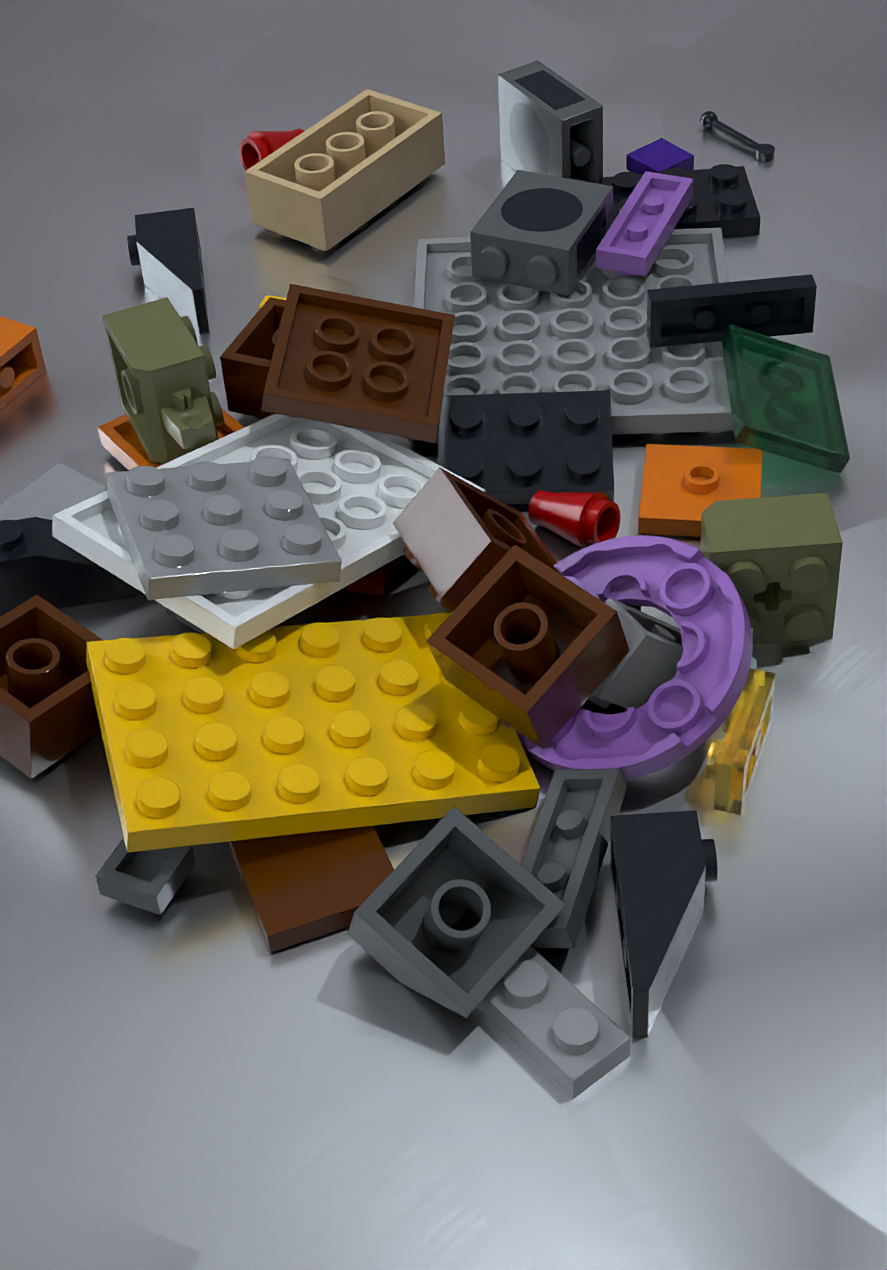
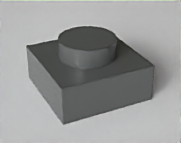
M123 837L95 875L101 895L161 915L196 865L192 846L127 853Z

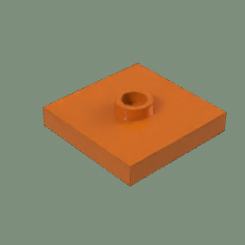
M647 444L638 517V534L701 537L702 512L715 501L761 498L763 449Z

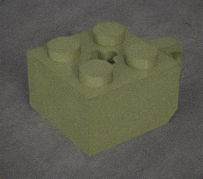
M168 297L103 315L121 407L150 461L166 464L218 440L217 426L224 424V417L219 400L214 392H210L209 380L216 378V369L207 345L198 346L196 333L190 318L187 315L180 317Z
M828 492L715 501L706 508L701 515L700 552L703 557L707 558L723 572H726L741 596L749 615L751 628H753V645L833 639L843 542Z

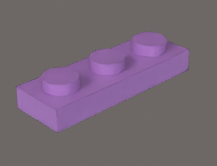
M645 171L596 248V268L612 270L624 276H646L693 197L694 179Z

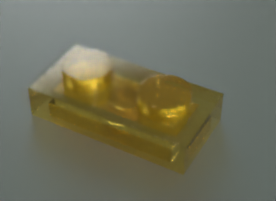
M750 668L738 701L722 723V732H727L724 741L713 739L706 762L705 779L715 781V810L737 815L742 813L772 722L776 673Z

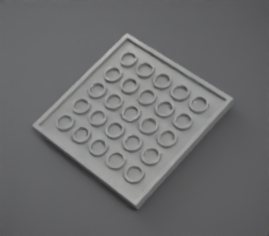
M721 228L673 229L646 276H624L612 270L596 268L595 257L569 296L472 277L470 237L417 239L413 307L455 315L443 396L610 390L612 435L642 433L665 435L674 432L706 431L722 433L726 431L747 430L748 408L738 340L650 348L647 338V290L729 282ZM438 429L435 442H438ZM408 439V441H418L416 439Z

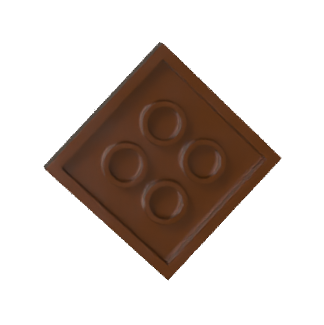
M290 284L263 392L261 411L435 443L455 315Z

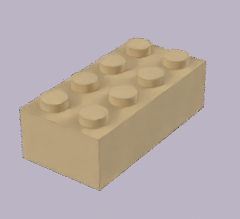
M366 89L245 171L252 224L309 244L316 249L328 251L445 164L442 112Z

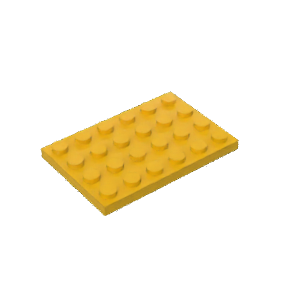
M451 613L392 618L378 617L367 620L329 623L315 622L304 625L279 626L267 630L235 649L227 646L207 632L87 642L86 663L90 672L93 696L127 853L443 818L453 806L463 815L536 808L540 786L516 730L511 726L506 727L503 720L444 679L426 641Z

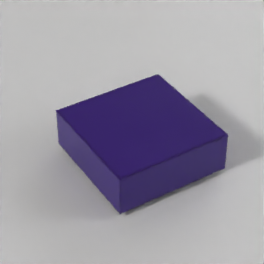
M663 138L626 155V169L636 174H644L645 171L662 173L670 168H681L686 171L694 170V155Z

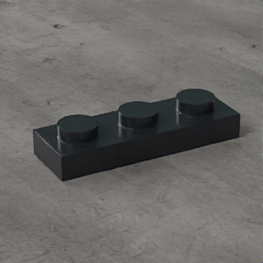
M812 274L649 289L647 290V338L650 348L813 333L816 283Z

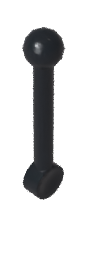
M707 111L701 115L700 124L704 129H715L756 153L755 157L758 161L770 162L774 159L775 147L773 145L755 142L719 121L715 112Z

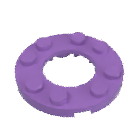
M646 535L626 536L599 542L583 548L555 564L554 567L559 574L604 603L610 597L628 606L654 607L673 617L681 629L683 653L680 661L677 662L675 676L671 681L658 686L651 694L648 702L640 708L628 707L626 712L609 715L593 713L580 707L544 749L516 730L525 751L537 762L552 771L620 768L624 780L655 773L692 753L721 726L731 713L745 686L750 670L753 652L751 622L746 606L725 571L723 572L715 564L703 557L699 549L675 539Z

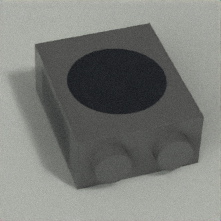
M539 61L498 74L501 160L515 171L523 170L599 184V177H603V105Z
M517 170L470 231L472 277L569 296L596 257V248L613 223V186Z

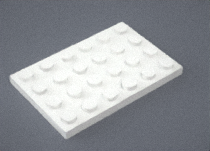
M275 413L157 467V469L188 467L203 461L228 464L251 462L260 457H272L279 460L289 459L342 559L340 581L154 600L227 646L235 649L403 555V549L407 545L393 525V522L439 467L483 492L486 490L377 432ZM107 490L53 515L52 536L145 594L108 498Z

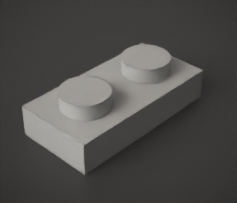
M531 946L478 1005L502 1031L573 1099L631 1056V1037Z

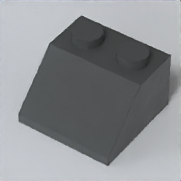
M453 806L354 912L347 935L403 985L467 1018L558 916L566 904Z

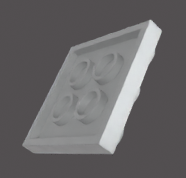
M260 457L251 462L228 464L203 461L188 467L157 469L151 466H138L129 471L107 473V495L148 600L340 581L342 559L289 459L279 460L272 457Z

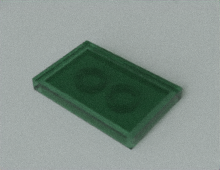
M730 324L722 338L735 441L825 470L841 473L848 463L850 455L830 356Z

